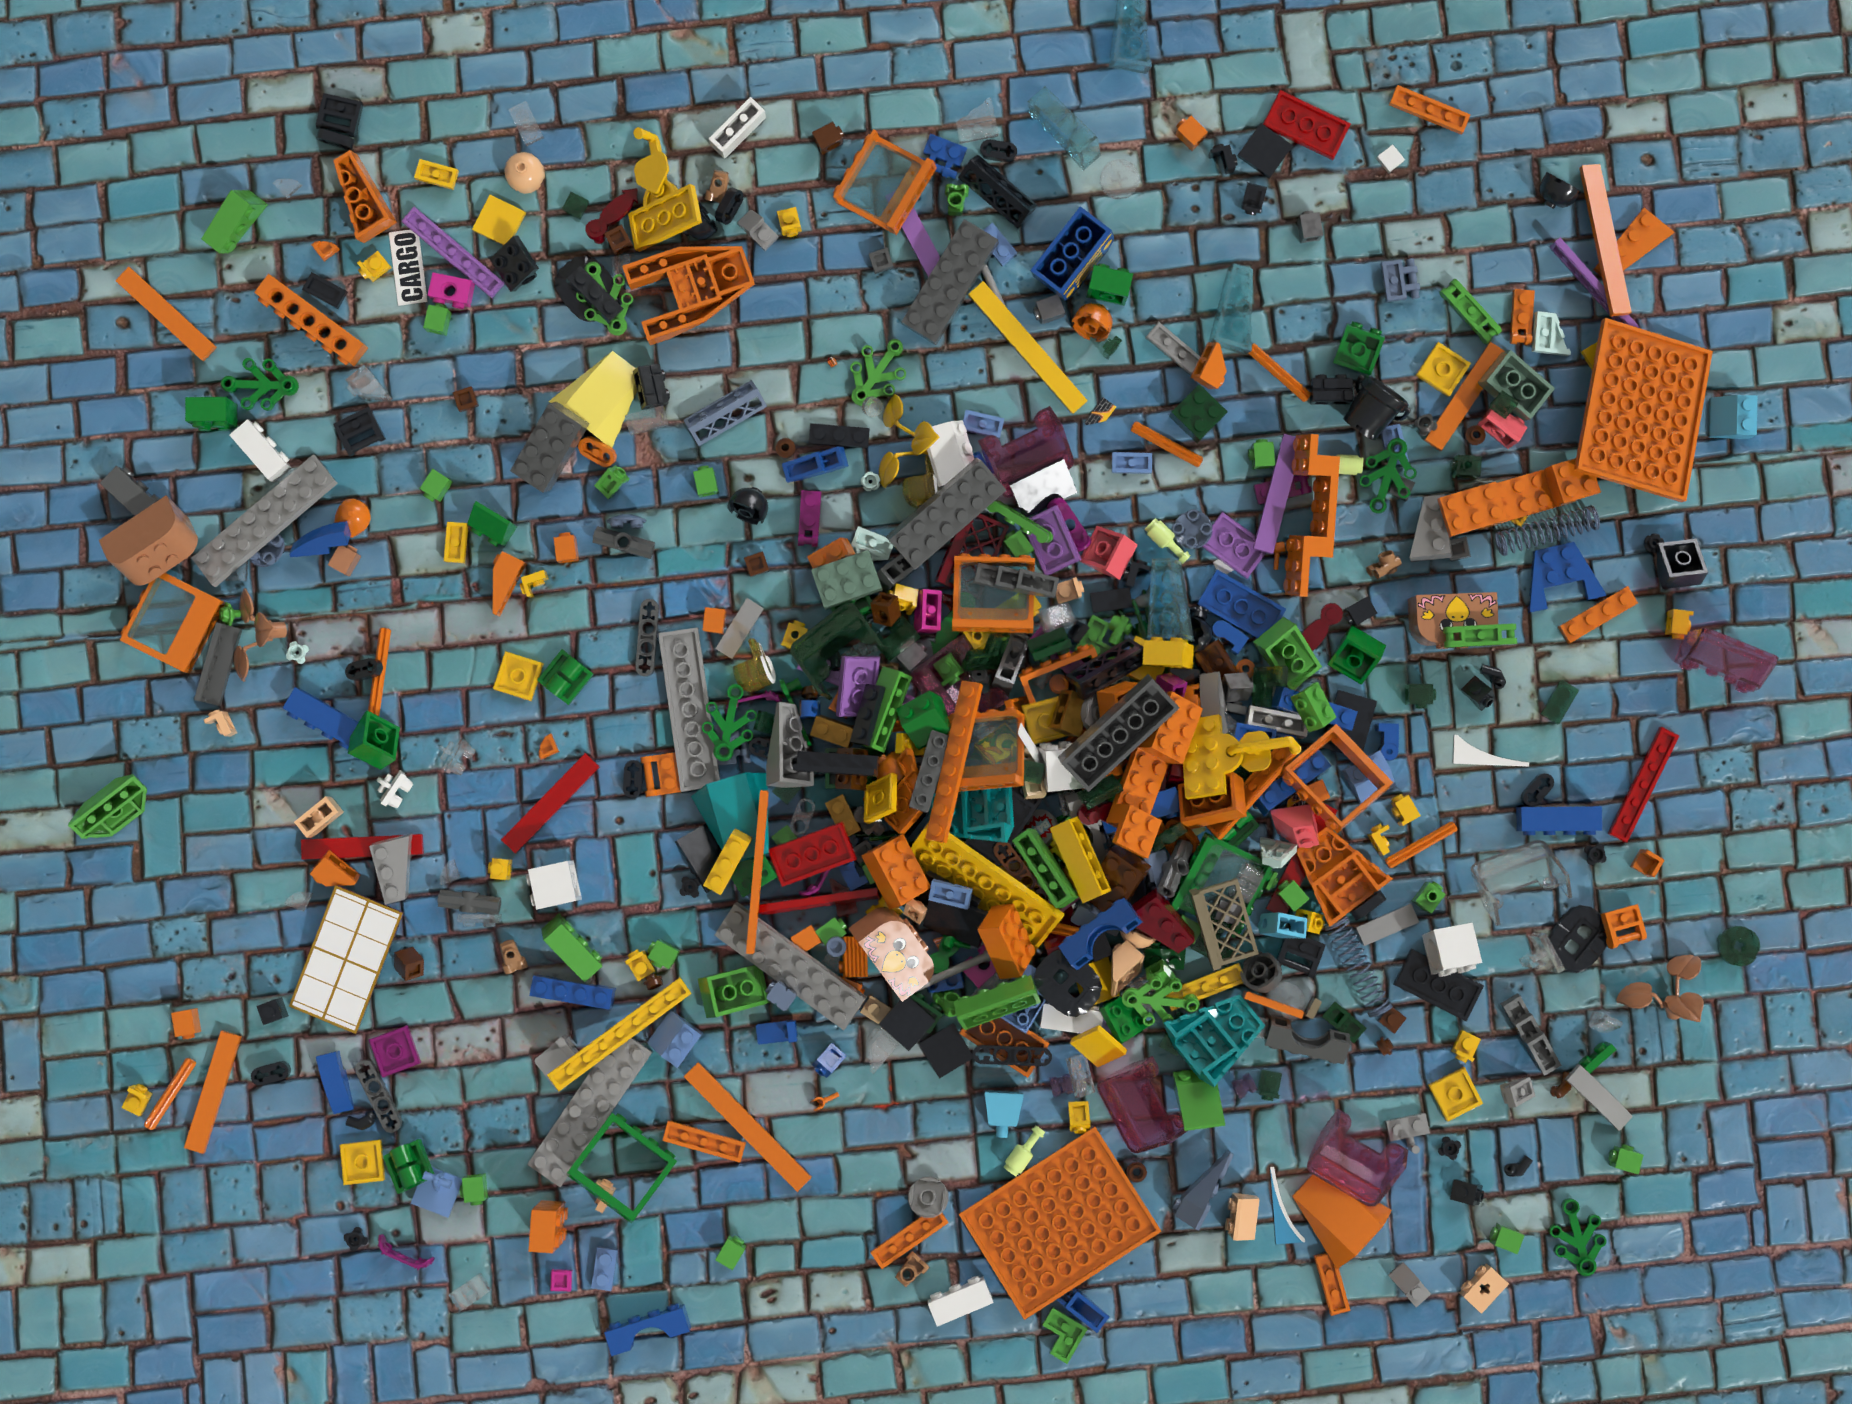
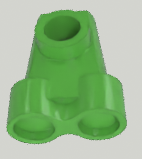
M945 185L949 215L961 216L963 214L965 197H968L969 194L968 185Z
M1123 615L1121 617L1113 616L1109 624V630L1113 631L1108 640L1111 645L1116 646L1123 642L1125 635L1130 634L1133 627L1130 624L1132 621L1130 618Z
M954 990L934 992L932 999L937 1005L941 1006L944 1014L948 1017L956 1016L954 1003L958 1001L960 996Z

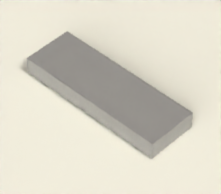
M1158 322L1145 338L1191 376L1201 356Z
M746 598L715 649L733 660L764 608Z
M1408 904L1355 927L1362 945L1366 946L1417 924L1419 920L1412 904Z

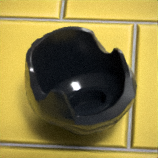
M1197 617L1187 618L1183 622L1184 630L1180 633V638L1188 640L1189 644L1194 645V652L1201 651L1211 641L1212 629L1203 619Z

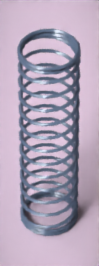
M1590 505L1584 507L1583 510L1577 509L1576 513L1570 511L1569 514L1562 513L1561 517L1555 515L1553 519L1550 517L1546 521L1541 519L1539 523L1533 521L1531 526L1526 523L1524 527L1517 526L1516 530L1510 528L1509 531H1497L1495 534L1497 548L1502 556L1508 555V546L1503 532H1506L1512 553H1515V545L1510 535V531L1514 530L1517 546L1522 551L1523 544L1517 532L1520 527L1523 530L1525 545L1530 549V540L1525 531L1526 525L1530 527L1532 542L1537 547L1538 540L1532 528L1534 523L1538 526L1540 541L1545 545V536L1540 527L1541 521L1545 523L1547 538L1552 543L1553 536L1547 524L1548 519L1553 521V531L1556 539L1559 541L1560 532L1555 522V517H1559L1562 534L1567 539L1568 531L1562 519L1563 515L1568 517L1569 531L1572 536H1575V527L1570 518V513L1575 514L1577 530L1582 534V523L1577 515L1579 510L1583 513V524L1586 531L1590 532L1591 528L1598 530L1600 519L1594 506ZM1591 513L1595 519L1596 527L1592 521ZM1585 518L1587 520L1589 530L1587 529ZM1577 519H1578L1579 524H1580V527H1581V532H1580L1579 527H1578ZM1570 522H1571V525H1572L1574 534L1572 533V530H1571V527H1570Z
M1344 916L1336 923H1334L1332 926L1329 927V925L1327 924L1324 928L1325 930H1330L1348 921L1339 929L1333 931L1332 933H1329L1328 936L1339 931L1352 928L1346 934L1333 940L1332 943L1349 936H1354L1345 944L1335 948V950H1338L1344 946L1353 943H1358L1352 949L1339 955V957H1342L1348 953L1357 950H1362L1360 953H1358L1351 959L1344 961L1342 964H1345L1357 958L1366 957L1358 964L1346 969V971H1349L1361 965L1369 964L1365 969L1350 976L1349 978H1353L1365 972L1373 971L1370 975L1354 983L1353 985L1355 986L1363 981L1377 978L1368 986L1357 991V993H1359L1367 988L1380 985L1379 988H1377L1372 993L1360 998L1361 1000H1363L1373 994L1384 992L1380 997H1378L1374 1001H1371L1364 1005V1007L1373 1004L1374 1002L1387 999V1001L1384 1004L1367 1013L1369 1017H1375L1390 1010L1392 1008V1004L1388 1003L1389 998H1382L1386 993L1385 991H1378L1382 987V984H1374L1376 983L1379 977H1370L1374 974L1375 970H1367L1371 966V963H1363L1368 956H1359L1363 953L1364 949L1357 948L1360 945V941H1353L1356 938L1357 934H1349L1353 930V927H1345L1349 924L1350 920H1348V916Z

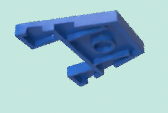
M1574 542L1533 551L1528 613L1548 609L1544 588L1580 580L1583 583L1586 600L1606 596L1605 591Z

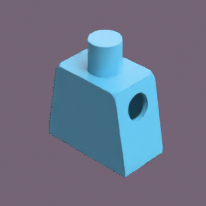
M1279 912L1261 914L1260 921L1258 922L1260 934L1277 938H1306L1307 918ZM1287 923L1291 926L1290 930L1289 928H1284Z
M984 1090L988 1125L996 1126V1137L1008 1138V1126L1016 1127L1018 1124L1024 1094L1023 1092Z

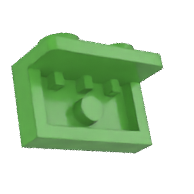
M1318 682L1311 684L1302 692L1291 696V700L1308 732L1323 728L1336 718Z

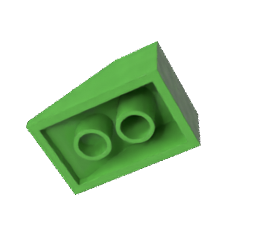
M1282 617L1253 642L1262 657L1289 689L1295 690L1322 667L1297 625L1285 617Z
M755 965L697 978L706 1018L719 1017L770 1003L767 1000L768 993L765 992L767 987L763 971Z
M1193 1070L1173 1072L1174 1092L1184 1131L1225 1126L1218 1083L1215 1087L1210 1086L1199 1079Z

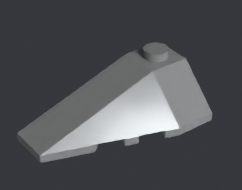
M777 702L766 765V786L781 788L814 786V773L793 770V764H797L798 751H807L806 748H808L807 741H804L801 730L803 727L796 704Z

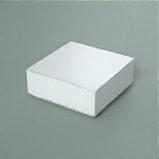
M1391 145L1376 158L1388 174L1405 161L1394 145Z

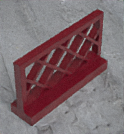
M979 514L977 518L982 519L985 528L975 531L972 520L951 538L934 582L954 589V584L949 583L951 574L954 573V556L959 554H969V551L979 548L981 554H984L981 546L992 543L994 552L991 557H997L1009 526ZM995 525L1003 528L1000 537L993 539L989 528ZM986 530L990 541L980 544L976 533ZM973 535L978 546L967 549L965 544L966 537ZM964 566L961 568V570L968 568L970 566ZM971 566L975 575V566ZM961 571L963 582L961 585L965 587V589L961 588V592H968L975 599L980 600L985 586L979 585L977 594L969 591L967 583L973 581L974 578L965 581Z

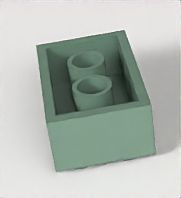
M1512 350L1501 352L1478 382L1483 389L1502 405L1506 406L1513 415L1518 416L1523 421L1530 420L1555 389Z
M869 550L811 569L825 610L883 591Z

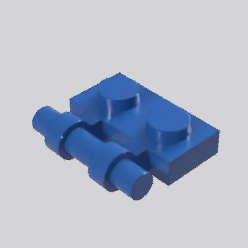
M930 134L923 154L930 156L929 159L934 162L938 159L946 163L945 167L935 163L937 167L935 172L942 174V177L956 179L958 172L951 168L952 166L961 167L967 147Z

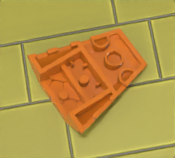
M1326 827L1318 833L1319 845L1311 848H1298L1296 854L1330 927L1393 880V878L1388 874L1386 875L1378 866L1371 863L1363 854L1352 848L1349 843Z
M1318 1167L1292 1195V1198L1305 1219L1309 1222L1313 1232L1323 1245L1322 1247L1331 1258L1336 1269L1353 1259L1384 1226L1392 1211L1321 1167Z

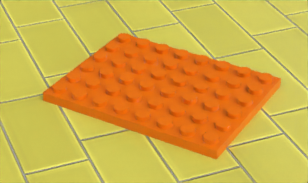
M1602 319L1574 471L1683 503L1687 501L1713 351L1615 320Z
M1095 1126L959 1213L962 1221L1024 1320L1162 1232Z

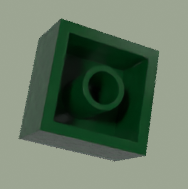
M1199 384L1170 413L1169 417L1198 444L1228 411Z

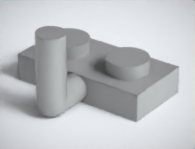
M1426 1113L1385 1120L1390 1142L1406 1138L1408 1150L1414 1154L1420 1152V1148L1415 1145L1414 1137L1430 1133Z

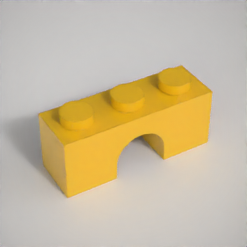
M735 828L703 886L721 895L753 838Z

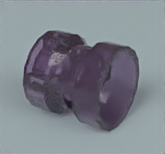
M1249 1072L1243 1075V1080L1234 1079L1231 1081V1085L1240 1100L1246 1097L1248 1091L1250 1093L1258 1091Z
M1069 1073L1063 1074L1059 1078L1055 1076L1049 1077L1053 1097H1058L1063 1093L1067 1095L1073 1093Z

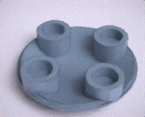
M1191 509L1176 519L1172 526V531L1175 534L1176 542L1186 549H1197L1204 546L1210 540L1213 527L1207 515Z
M621 514L607 519L606 522L614 529L623 528V524L630 523L631 528H643V524L647 520L632 514Z
M279 533L249 560L258 567H268L276 563L282 556L285 547L281 534Z

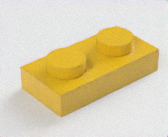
M419 159L414 178L418 181L454 190L459 171L452 167Z
M447 522L444 562L465 564L468 535L467 523Z

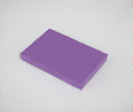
M1058 505L1029 518L1053 534V540L1049 543H1039L1036 535L1032 533L1031 535L1027 534L1045 575H1051L1082 560Z
M1221 512L1212 525L1213 531L1210 540L1202 548L1242 577L1248 579L1266 553L1253 549L1256 538L1254 534Z
M842 656L836 716L857 717L865 685H876L880 664L879 656Z

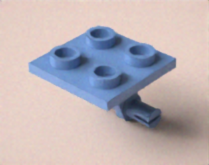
M432 1167L434 1174L427 1171L424 1172L422 1179L427 1181L417 1185L410 1204L449 1218L462 1185V1178Z

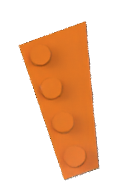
M1646 208L1639 212L1617 239L1623 271L1675 233ZM1598 263L1593 270L1602 277Z

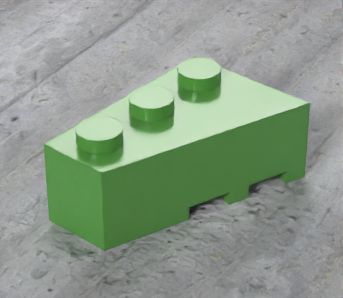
M231 190L201 239L218 253L232 252L239 240L268 204L250 190Z
M560 913L541 929L543 940L584 983L603 966L601 962L602 956L595 949L591 950L587 940L582 935L579 936L574 927Z

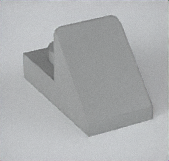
M750 210L737 222V225L764 251L779 238L764 222V218L753 210Z
M1530 1077L1500 1085L1504 1103L1508 1104L1509 1108L1517 1107L1535 1097Z
M1404 1262L1388 1274L1415 1307L1419 1306L1431 1295Z

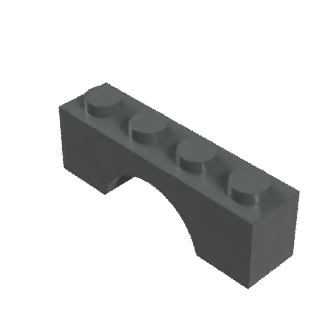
M1274 1015L1270 1016L1264 1034L1265 1046L1272 1049L1286 1050L1292 1054L1307 1055L1312 1059L1327 1060L1333 1064L1345 1063L1351 1045L1348 1033L1329 1029L1318 1038H1304L1293 1030L1290 1019Z

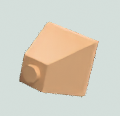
M1128 940L1123 944H1117L1112 950L1111 996L1113 998L1142 972L1144 955Z

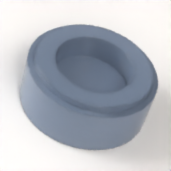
M838 936L831 937L826 943L828 954L833 957L843 955L846 950L844 939Z

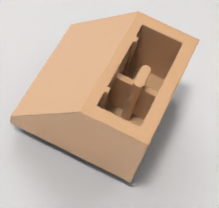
M1232 1193V1198L1228 1199L1230 1218H1226L1225 1230L1228 1231L1233 1240H1255L1259 1198L1257 1196Z

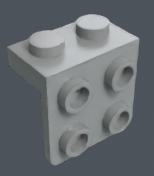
M563 1035L535 1059V1064L550 1082L551 1080L547 1074L579 1052L576 1049V1043L571 1037Z

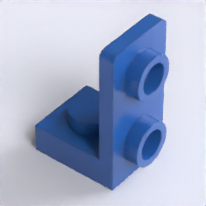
M796 1019L756 1025L757 1042L759 1045L798 1041Z

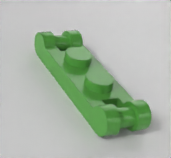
M1453 279L1447 288H1443L1439 292L1440 296L1455 309L1479 336L1480 340L1487 345L1492 341L1491 338L1494 335L1497 336L1502 332L1501 327L1457 279ZM1454 291L1459 293V296L1456 298L1452 295ZM1486 324L1489 327L1487 332L1483 329Z
M994 501L987 507L989 512H998L1005 516L1004 520L1012 525L1016 523L1021 526L1020 530L1024 533L1036 535L1039 543H1049L1053 540V534L1049 530L1002 501Z
M1516 624L1443 627V634H1446L1444 648L1517 644L1514 632ZM1502 631H1506L1507 638H1502ZM1454 633H1459V641H1454Z

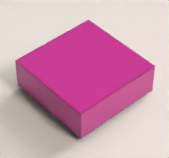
M552 1269L550 1291L571 1292L573 1270Z

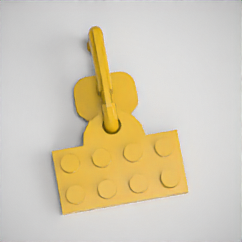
M637 127L633 132L634 137L647 140L651 155L639 160L634 168L636 183L646 189L643 197V207L628 213L634 248L636 251L641 252L702 223L695 186L688 184L677 189L672 182L667 180L669 172L667 156L662 152L658 136Z
M1219 714L1200 717L1183 762L1185 798L1189 800L1227 794L1225 774L1235 771L1240 765L1249 772L1265 770L1271 764V749L1289 747L1290 753L1297 755L1301 752V746L1292 736L1269 739V736L1263 731L1248 732L1238 741L1230 734H1223L1222 717Z

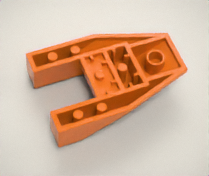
M742 246L676 247L622 266L631 290L669 278L679 309L641 322L650 346L669 340L706 322L755 285Z

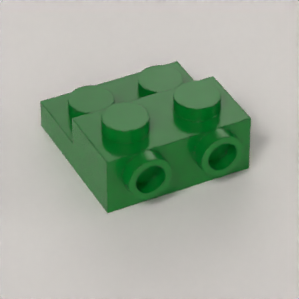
M1352 321L1351 324L1346 323L1333 363L1371 375L1385 336L1381 335L1382 331L1371 327L1369 331L1363 329V324L1355 321Z

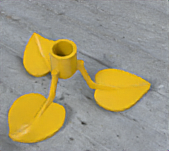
M896 394L893 395L884 409V425L891 428L895 424L915 438L911 443L913 451L899 452L894 455L892 452H887L882 458L879 465V477L884 488L898 474L899 456L928 455L927 449L940 438L933 430L931 424L926 421L918 425L915 433L901 425L898 420L903 415V403Z

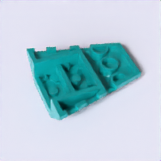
M1012 787L958 792L949 832L955 837L1007 843L1014 828ZM934 793L933 799H932V802H931V805H930V809H929V820H930V815H931V811H932V807H933V802H934V798H935V794H936V793Z
M745 772L708 783L691 796L721 850L735 828L753 838L740 862L754 858L760 790H768V786H766V773ZM767 809V821H766V832H765L764 855L769 853V827H768L769 810H768V809Z
M1240 994L1217 1002L1213 1006L1201 1008L1197 1012L1189 1015L1185 1014L1178 1019L1163 1023L1174 1048L1197 1077L1212 1087L1216 1086L1265 1027V1024Z

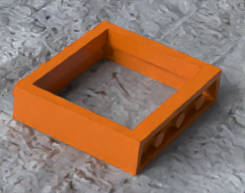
M1092 644L1080 645L1077 647V651L1058 655L1059 658L1051 661L1049 659L1039 663L1040 666L1035 668L1029 666L1018 674V678L1028 703L1036 702L1028 680L1087 656H1091V659L1098 656L1095 647Z
M1337 724L1286 766L1281 773L1283 781L1288 786H1292L1297 791L1298 797L1306 801L1311 806V810L1317 816H1321L1326 826L1337 834L1393 784V781ZM1330 740L1377 787V790L1342 821L1294 773L1299 766Z

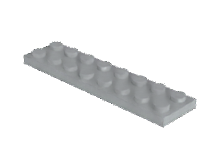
M313 454L192 557L193 561L211 585L217 587L337 485V481L318 457Z
M697 627L658 633L681 792L698 790L708 783L720 780L718 762L713 752L715 745L709 736L702 731V724L706 721L712 723L711 714L706 711L709 697L699 628ZM710 724L704 725L705 731L712 729Z
M736 902L715 933V936L774 980L784 983L787 989L791 988L800 999L842 1030H845L867 996L759 917L755 953L746 954L749 910Z
M631 1038L594 1065L527 1165L561 1187L568 1177L566 1174L608 1119L653 1051L634 1038Z

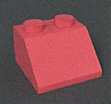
M1495 403L1477 425L1509 449L1521 440L1528 427L1524 425L1525 422L1521 418L1511 415L1506 406Z
M1096 526L1091 536V544L1083 551L1080 562L1107 576L1120 580L1138 544L1124 534Z
M1309 804L1270 810L1277 834L1292 844H1297L1298 848H1311L1319 845L1317 823Z

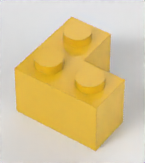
M1151 637V640H1144L1143 665L1193 669L1194 645L1189 644L1188 640H1182V638L1171 637L1170 641H1163L1162 637Z

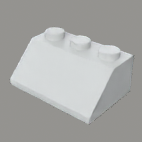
M963 420L949 421L932 426L940 438L927 449L938 487H943L974 460L972 446L969 442Z

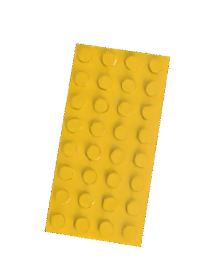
M928 822L911 846L924 874L926 875L927 871L930 870L953 884L973 888L972 894L982 899L978 908L988 912L994 905L1013 903L1019 912L1022 924L1026 928L1027 935L1036 952L1063 918L1064 913L950 832L947 843L925 839Z

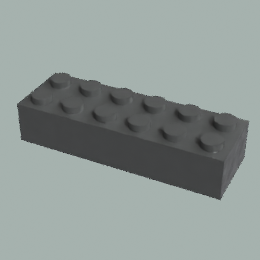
M964 219L901 321L902 325L937 345L999 244L998 239Z
M976 457L891 531L886 538L906 562L916 570L1007 490L983 461Z
M1147 674L1059 755L1058 759L1089 792L1180 707Z

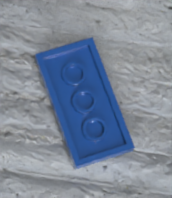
M1219 570L1215 571L1196 604L1208 609L1210 613L1256 639L1278 622L1286 611V608Z

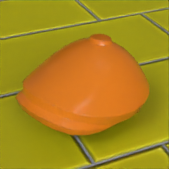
M347 499L338 507L334 523L347 521L351 532L350 538H353L368 527L371 518L370 510L362 501Z

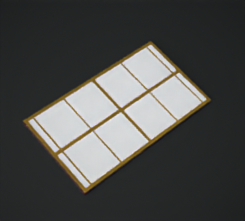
M335 885L289 1007L357 1034L404 912L340 885Z

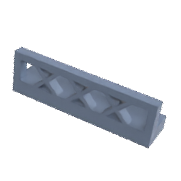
M751 380L685 418L684 422L698 446H701L766 408L767 405L758 388ZM758 397L760 404L755 407L748 406L750 400ZM736 408L742 409L741 415L737 417L731 416L732 411ZM719 418L725 419L722 426H714L715 421ZM702 428L708 429L707 434L700 439L695 433Z

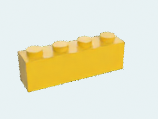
M1078 816L1051 827L1052 838L1058 846L1060 856L1066 864L1069 877L1073 880L1077 889V895L1082 903L1112 891Z

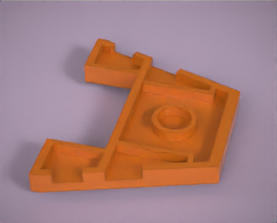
M905 748L896 759L905 777L897 785L896 812L884 817V820L899 834H905L923 813L909 807L918 775V768L912 748Z

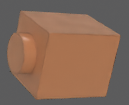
M349 544L346 547L338 546L328 565L350 577L361 555L356 553L358 549Z

